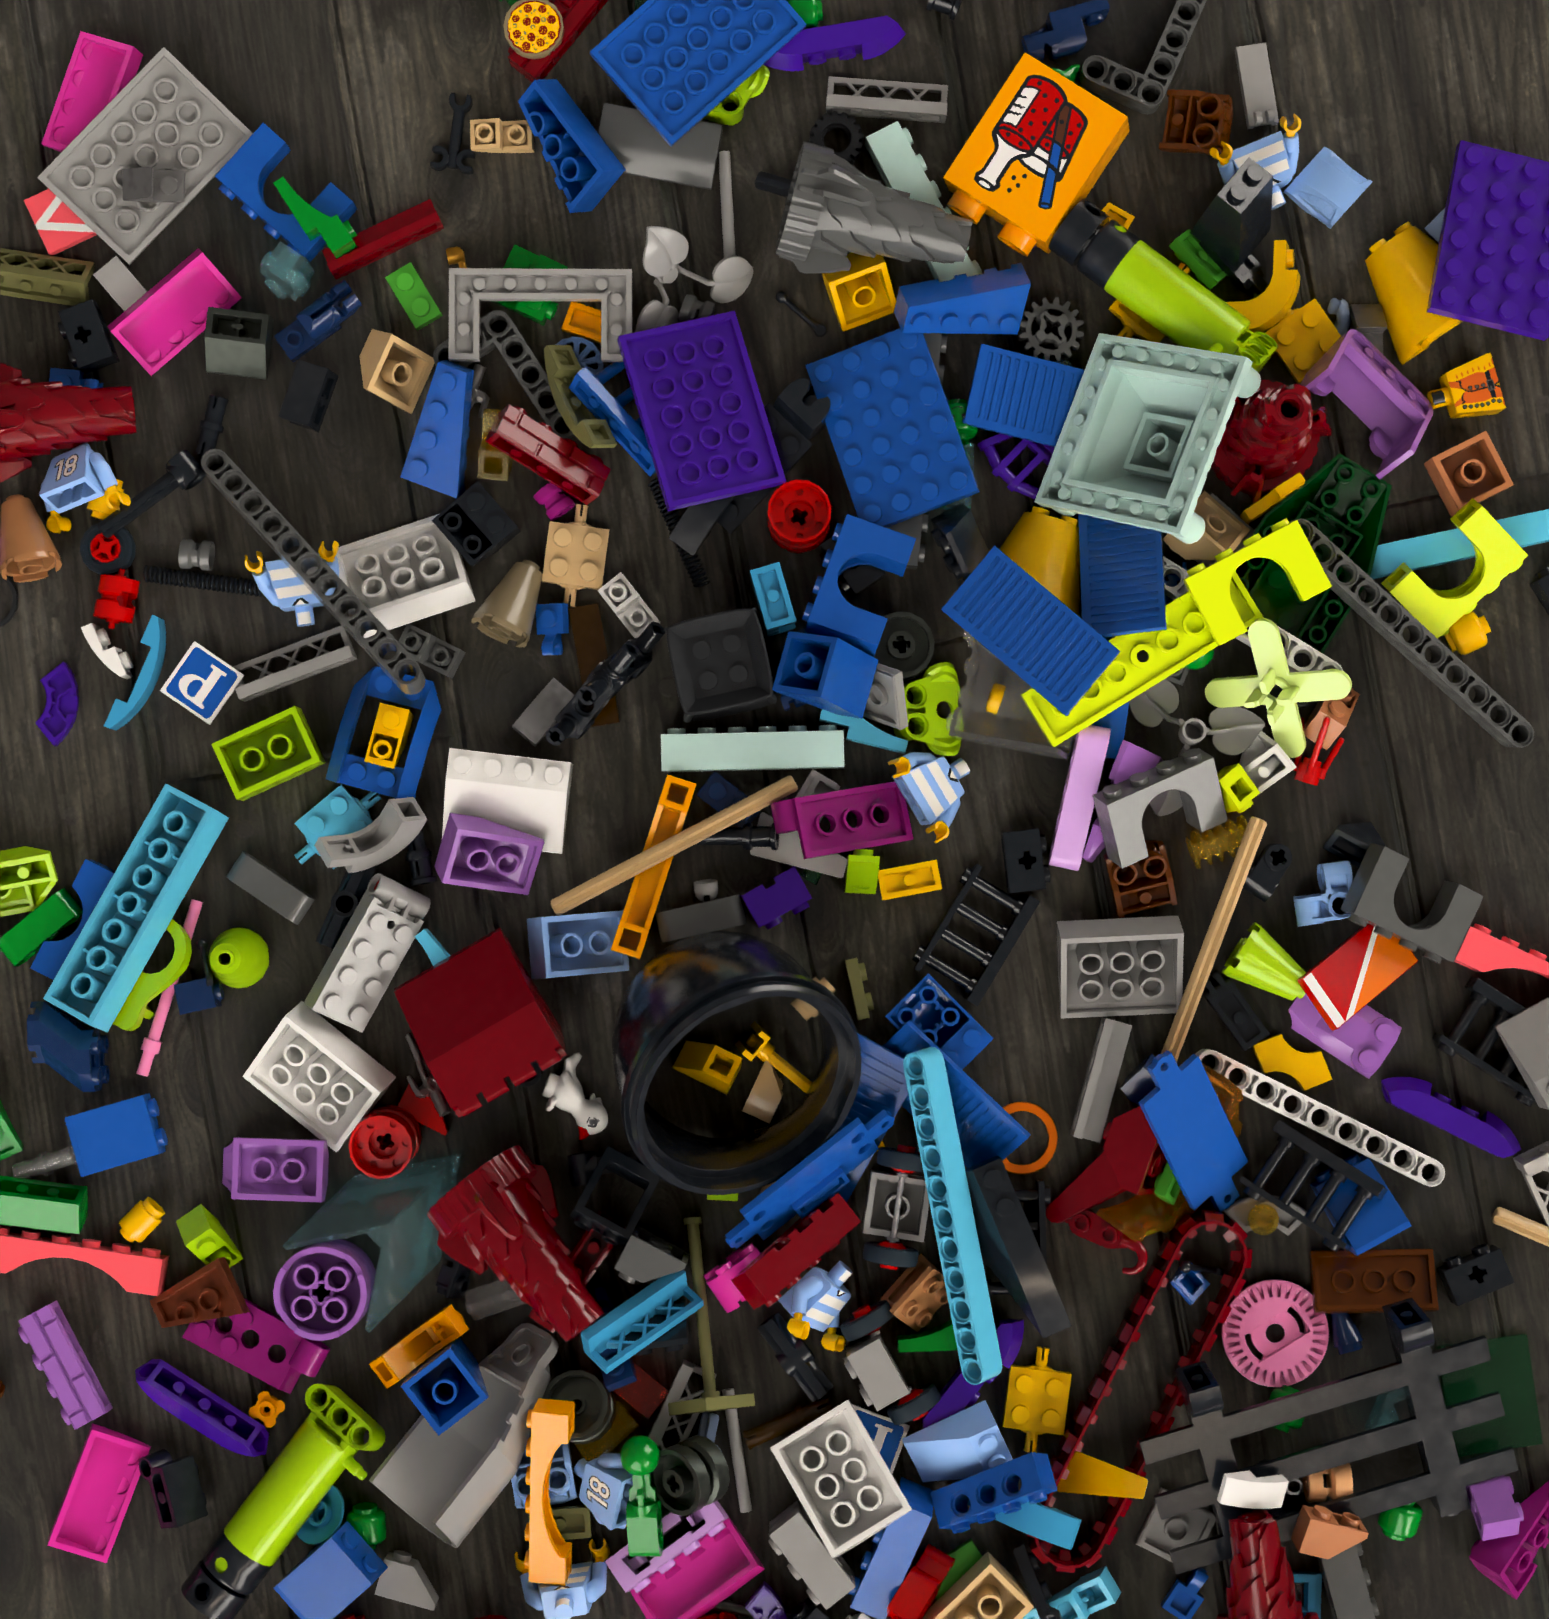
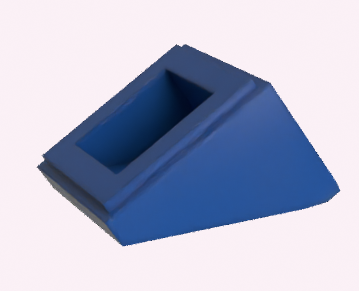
M1180 1267L1170 1280V1284L1189 1305H1192L1210 1285L1200 1272L1190 1271L1184 1273Z

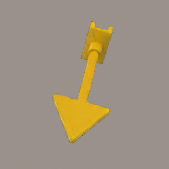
M754 1021L751 1027L756 1034L749 1036L745 1042L747 1045L743 1044L740 1040L735 1044L741 1054L750 1061L757 1056L763 1062H769L807 1094L812 1082L774 1051L775 1047L768 1042L771 1037ZM883 1140L879 1144L878 1148L885 1147Z

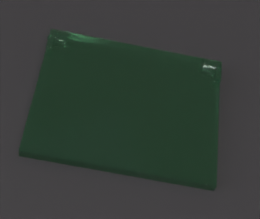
M1527 1334L1487 1339L1491 1356L1490 1361L1441 1375L1445 1406L1498 1391L1505 1416L1453 1431L1452 1434L1458 1457L1492 1452L1509 1446L1519 1448L1543 1444ZM1452 1343V1344H1445V1345L1442 1344V1345L1436 1346V1348H1437V1349H1441V1348H1444V1347H1447V1346H1450V1345H1454V1344H1453V1343Z

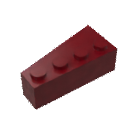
M836 1193L803 1219L799 1218L731 1281L753 1309L763 1304L768 1308L782 1297L780 1291L783 1288L789 1289L802 1278L800 1274L804 1270L809 1271L822 1260L820 1257L825 1252L828 1253L841 1243L840 1239L857 1226L861 1220L842 1196Z

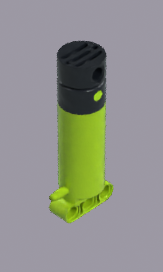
M1086 198L1082 199L1072 209L1054 234L1048 249L1071 266L1077 264L1079 272L1178 346L1244 356L1253 361L1251 367L1258 373L1262 370L1278 348L1276 341L1272 337L1261 331L1253 333L1248 329L1251 323L1249 319L1117 221H1109L1110 216Z
M316 1383L307 1389L305 1402L311 1410L310 1414L205 1553L203 1560L199 1561L182 1584L181 1591L184 1597L192 1606L208 1618H235L249 1599V1594L255 1591L345 1468L360 1480H364L367 1477V1472L354 1459V1456L359 1450H379L385 1442V1431L340 1388L334 1385ZM326 1392L327 1400L323 1405L321 1398L323 1393ZM347 1411L348 1420L344 1424L342 1421V1416L344 1412ZM368 1430L369 1440L365 1444L363 1436L365 1431Z

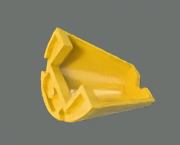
M1409 221L1394 231L1396 236L1389 241L1382 238L1369 248L1372 254L1365 260L1379 304H1381L1398 360L1402 365L1426 350L1433 341L1463 322L1427 312L1439 244L1416 226H1412Z
M1033 506L1031 512L1023 513L1000 547V550L1080 617L1081 578L1078 520L1068 516H1061V519L1049 516L1050 511Z

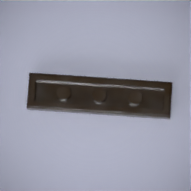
M598 603L568 608L582 685L593 669L602 660L608 658ZM616 696L607 703L590 728L620 723Z

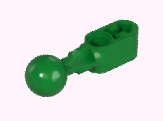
M643 1435L629 1438L623 1444L620 1452L621 1464L628 1473L632 1474L633 1485L628 1489L629 1499L626 1506L629 1556L661 1557L663 1553L661 1502L656 1496V1487L651 1484L650 1475L659 1463L660 1451L657 1444L651 1438Z

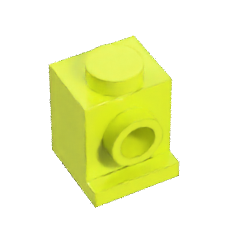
M1240 763L1221 769L1217 775L1225 810L1227 813L1235 811L1242 813L1253 805L1252 799L1260 791Z

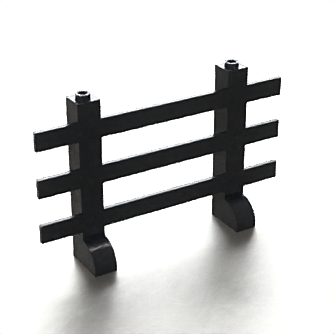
M1408 1298L1382 1306L1396 1362L1226 1414L1222 1413L1224 1405L1219 1384L1205 1360L1175 1369L1190 1425L1139 1440L1146 1465L1197 1450L1205 1480L1154 1495L1161 1520L1212 1505L1220 1534L1169 1550L1176 1575L1226 1559L1230 1568L1232 1551L1228 1519H1237L1239 1515L1249 1512L1248 1508L1220 1504L1217 1501L1225 1473L1250 1470L1256 1478L1282 1474L1288 1481L1417 1442L1424 1473L1319 1505L1342 1515L1344 1512L1352 1513L1360 1519L1430 1497L1433 1506L1441 1517L1456 1516L1462 1511L1470 1509L1466 1486L1518 1471L1512 1446L1459 1462L1452 1432L1505 1416L1498 1391L1445 1406L1438 1376L1490 1361L1491 1356L1486 1337L1483 1335L1432 1351L1431 1346L1434 1345L1435 1338L1431 1320L1413 1298ZM1403 1387L1410 1418L1246 1468L1237 1469L1230 1439ZM1301 1510L1273 1518L1276 1520L1279 1528L1280 1543L1291 1540Z

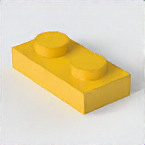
M937 859L883 869L878 872L882 901L942 889Z

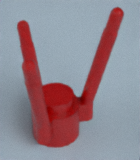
M1300 717L1304 729V718ZM1326 717L1323 721L1311 758L1304 757L1303 762H1301L1302 754L1295 758L1294 764L1297 767L1293 770L1296 771L1294 779L1318 786L1320 779H1325L1328 768L1344 743V738L1338 739L1321 767L1322 762L1317 761L1327 733L1330 718Z

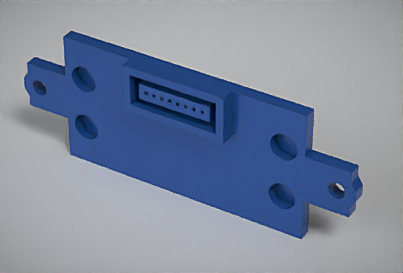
M1166 1050L1163 1054H1158L1154 1057L1152 1063L1147 1067L1156 1087L1138 1103L1189 1207L1196 1210L1210 1197L1215 1210L1221 1213L1224 1209H1228L1233 1205L1235 1199L1240 1196L1231 1177L1248 1160L1199 1056L1192 1054L1178 1067L1172 1052Z
M882 1110L865 1125L858 1117L740 1209L739 1211L745 1219L725 1234V1241L731 1248L735 1247L737 1249L756 1233L764 1241L796 1214L803 1219L850 1182L846 1176L848 1173L879 1150L874 1140L894 1125L895 1118L889 1111Z

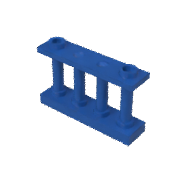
M612 362L596 375H593L586 367L576 374L569 389L597 419H606L617 442L651 477L656 473L640 417L634 420L623 409L625 405L634 399L631 386L617 397H613L603 387L604 383L625 369L624 362Z

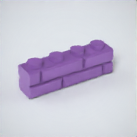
M57 1300L18 1321L20 1324L18 1333L24 1343H30L35 1353L32 1355L33 1362L39 1371L44 1370L49 1380L46 1382L47 1389L53 1398L58 1397L63 1407L60 1410L61 1416L67 1425L72 1424L74 1430L113 1409Z

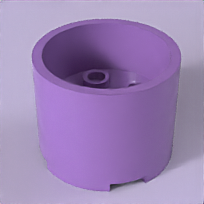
M327 1238L315 1241L294 1254L278 1272L273 1289L274 1305L277 1314H280L285 1324L300 1337L315 1341L337 1338L358 1323L373 1305L377 1293L376 1270L368 1255L360 1247L347 1240ZM323 1284H325L326 1290H330V1293L324 1298L322 1297V1292L317 1291Z

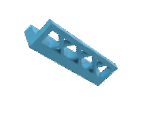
M684 1270L660 1277L580 1332L584 1353L608 1374L704 1306L703 1300L688 1287ZM683 1295L691 1301L685 1307H673L674 1301ZM654 1315H667L666 1320L661 1324H649V1319ZM630 1332H642V1337L638 1340L624 1341L625 1336ZM606 1349H618L617 1354L608 1361L600 1355Z

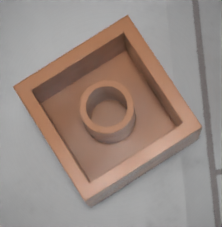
M1487 431L1432 457L1424 463L1451 517L1472 498L1481 503L1514 485Z

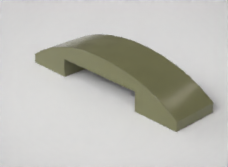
M546 345L544 348V359L547 378L554 401L565 423L572 433L589 448H614L617 442L606 419H596L569 389L576 374L582 370L571 345Z

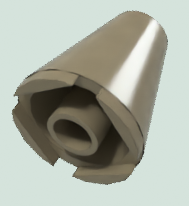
M529 560L515 562L474 613L471 622L473 624L475 622L479 623L478 630L501 643L507 644L510 639L517 641L515 647H526L530 639L542 581V573L539 571L540 567Z

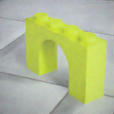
M1473 498L1450 519L1468 538L1475 550V566L1465 582L1449 590L1432 589L1403 562L1381 583L1437 639L1448 634L1449 628L1464 614L1471 613L1477 606V602L1486 594L1495 591L1500 585V581L1509 573L1519 569L1523 564V560L1528 556L1489 512Z
M1285 518L1270 526L1273 532L1261 537L1260 533H1257L1242 541L1245 547L1236 552L1229 548L1214 556L1217 562L1207 567L1202 562L1187 570L1189 576L1183 579L1218 646L1248 631L1230 596L1232 576L1244 562L1259 557L1276 562L1285 571L1300 601H1306L1332 587L1298 520L1289 522Z

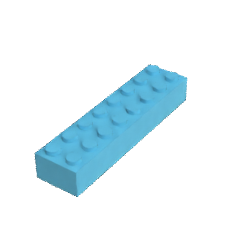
M165 784L43 999L86 1024L108 1033L229 817L182 791Z

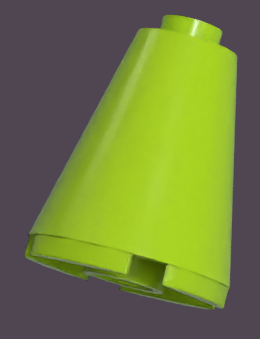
M1254 922L1247 930L1250 932L1248 938L1240 939L1224 965L1226 968L1221 973L1291 1001L1296 997L1302 999L1306 993L1297 980L1306 972L1261 925Z
M232 928L222 932L213 941L209 950V965L213 975L222 984L232 988H245L254 985L263 978L269 967L267 943L259 934L246 928Z

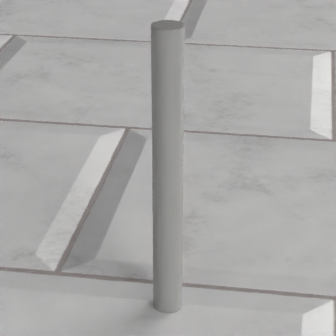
M730 151L718 152L724 258L736 255Z
M734 1388L722 1390V1395H735ZM736 1408L725 1410L740 1513L752 1511Z

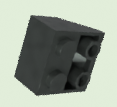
M208 307L204 337L206 372L267 380L274 325L273 318L269 314Z

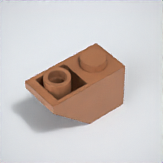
M1352 688L1343 699L1319 701L1303 729L1305 737L1316 743L1324 719L1326 717L1330 718L1322 748L1328 750L1345 729L1360 694Z
M1302 1505L1291 1540L1299 1553L1330 1559L1364 1541L1369 1533L1361 1519L1352 1513L1344 1512L1342 1515L1334 1513L1324 1506L1315 1505L1313 1508Z

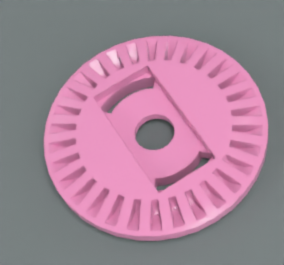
M1263 1280L1243 1289L1238 1297L1235 1296L1229 1304L1232 1309L1224 1325L1222 1324V1344L1231 1364L1248 1380L1267 1387L1290 1386L1311 1375L1323 1360L1329 1342L1328 1321L1325 1313L1314 1314L1313 1295L1303 1287L1285 1280ZM1288 1308H1293L1299 1314L1303 1322L1304 1333L1299 1332L1298 1323L1287 1312ZM1272 1324H1279L1284 1330V1336L1278 1342H1271L1266 1337V1330ZM1250 1334L1252 1344L1263 1354L1261 1359L1252 1354L1247 1346L1245 1335Z

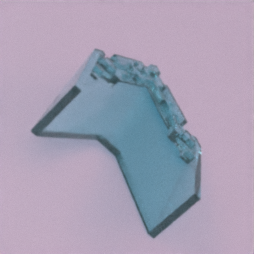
M462 1153L408 1164L401 1173L392 1178L376 1179L366 1176L364 1173L354 1175L282 1245L286 1250L367 1234L381 1248L365 1330L368 1333L441 1261L443 1251L437 1245L439 1231L428 1218L427 1212L440 1198L456 1186Z

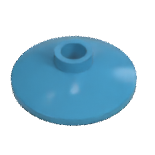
M334 1485L331 1487L297 1533V1536L303 1542L311 1545L321 1544L340 1527L344 1515V1500L337 1487Z

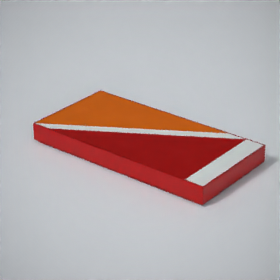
M1367 923L1366 927L1362 926L1297 980L1332 1031L1340 1028L1418 962V959L1411 950L1398 945L1400 939L1394 936L1391 939L1384 938L1374 933L1375 927Z

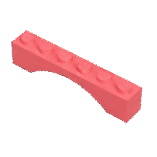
M1476 923L1473 927L1470 926L1454 961L1475 972L1516 968L1536 973L1549 980V962L1546 961L1547 956L1533 949H1530L1527 953L1518 948L1520 943L1505 936H1502L1501 940L1490 935L1492 930Z
M0 1226V1273L6 1274L25 1263L38 1259L52 1257L71 1258L87 1262L103 1270L114 1278L126 1292L158 1296L164 1292L169 1256L160 1255L161 1250L143 1248L142 1252L130 1250L131 1246L127 1244L113 1243L112 1247L100 1246L101 1241L94 1239H82V1243L70 1241L71 1237L67 1235L53 1234L52 1238L40 1237L41 1232L22 1230V1234L10 1232V1227Z

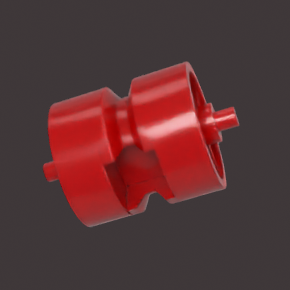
M119 569L118 574H115V576L100 575L98 592L101 594V598L96 599L93 617L105 619L106 622H109V629H114L115 624H119V622L133 624L136 607L132 604V600L138 598L140 581L124 576V569Z

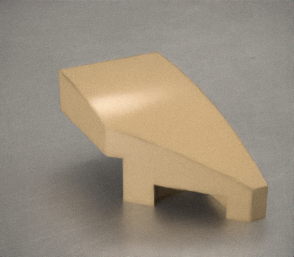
M764 1062L742 1111L770 1124L783 1096V1083L769 1062Z

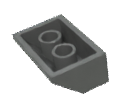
M636 1225L614 1269L619 1271L618 1276L629 1283L634 1284L636 1280L644 1283L684 1270L690 1253Z

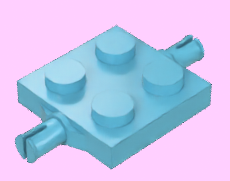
M343 784L338 786L294 823L305 835L308 843L299 852L294 854L296 859L307 852L299 860L303 865L315 853L320 856L314 846L319 837L350 834L371 824L373 820L368 809L382 799L378 794L369 802V799L377 794L370 792L359 800L352 796Z

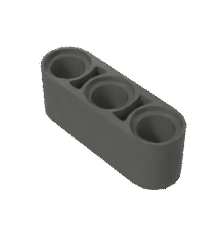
M242 851L226 875L234 884L296 925L300 924L316 900L245 851Z
M741 894L655 913L661 943L747 924Z

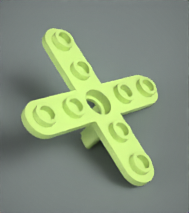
M1259 618L1253 621L1248 629L1258 675L1212 679L1205 688V697L1210 704L1219 708L1240 706L1255 708L1260 705H1266L1269 725H1271L1274 741L1279 744L1289 758H1296L1306 748V738L1297 702L1343 699L1351 691L1352 681L1347 673L1339 669L1289 672L1278 626L1270 619ZM1275 685L1282 689L1277 698L1270 694Z

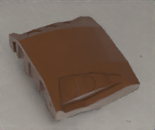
M1168 89L1167 116L1162 142H1159V149L1166 152L1210 155V149L1213 147L1218 150L1220 155L1223 152L1221 141L1229 144L1233 120L1232 98L1230 95L1208 93L1199 90Z
M1145 840L1149 857L1123 869L1108 859L1107 853L1103 855L1118 918H1124L1125 914L1169 903L1171 905L1178 904L1173 876L1163 841Z

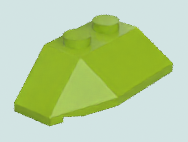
M28 846L0 851V917L31 912L43 903L58 881L50 851Z

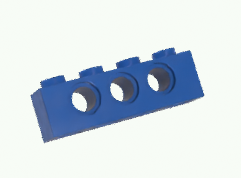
M1031 1452L932 1491L930 1495L939 1529H949L956 1534L970 1530V1524L978 1522V1524L991 1522L996 1519L995 1515L998 1513L1009 1514L1022 1509L1021 1504L1043 1502L1048 1499L1047 1494L1058 1490L1048 1454ZM1021 1479L1022 1485L1021 1489L1019 1490L1018 1482ZM994 1489H995V1491H996V1496H995V1499L993 1500L992 1494H993V1491H994ZM968 1500H970V1508H969V1510H968V1508H967Z

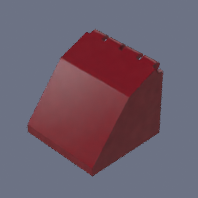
M500 927L394 988L395 996L423 1058L450 1108L454 1110L458 1118L461 1116L465 1117L483 1106L477 1096L479 1093L482 1092L489 1103L508 1092L510 1088L505 1078L510 1077L516 1087L537 1075L531 1064L534 1061H537L541 1070L544 1071L567 1055L562 1028Z

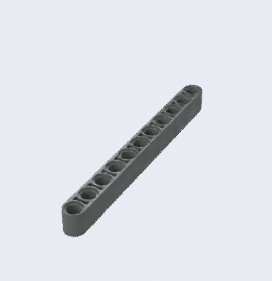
M210 449L205 452L201 458V466L211 483L402 692L409 695L421 692L426 681L416 660L225 452L220 449ZM223 464L221 469L213 471L216 465ZM242 484L241 488L237 491H231L235 485ZM261 505L257 511L250 512L253 506ZM275 525L280 526L277 531L268 532L271 527ZM299 546L296 552L287 553L291 547ZM311 567H318L315 573L306 574ZM338 588L335 594L325 595L328 589ZM349 609H357L353 616H344ZM377 630L373 637L364 638V634L367 631ZM396 651V655L393 658L383 659L387 652ZM409 672L416 673L412 680L403 681L405 674Z
M1295 519L1298 520L1313 551L1317 546L1322 550L1323 555L1319 562L1332 585L1330 589L1501 745L1523 748L1533 741L1534 729L1523 716L1311 522L1306 519ZM1339 566L1342 567L1345 573L1343 581H1339L1336 576ZM1361 587H1363L1367 593L1364 602L1360 600L1358 595L1359 589ZM1383 607L1388 610L1389 614L1385 622L1380 615ZM1405 627L1410 631V638L1407 642L1403 638ZM1427 647L1432 651V658L1429 662L1425 659ZM1449 667L1454 672L1452 681H1449L1446 675ZM1471 687L1475 690L1473 701L1468 696ZM1493 707L1497 711V717L1494 721L1490 717V711ZM1514 727L1518 729V737L1515 741L1512 738Z

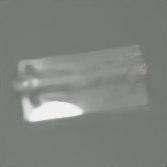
M497 1280L464 1293L467 1300L465 1303L468 1314L472 1315L473 1321L526 1304L516 1295L506 1280L503 1282Z

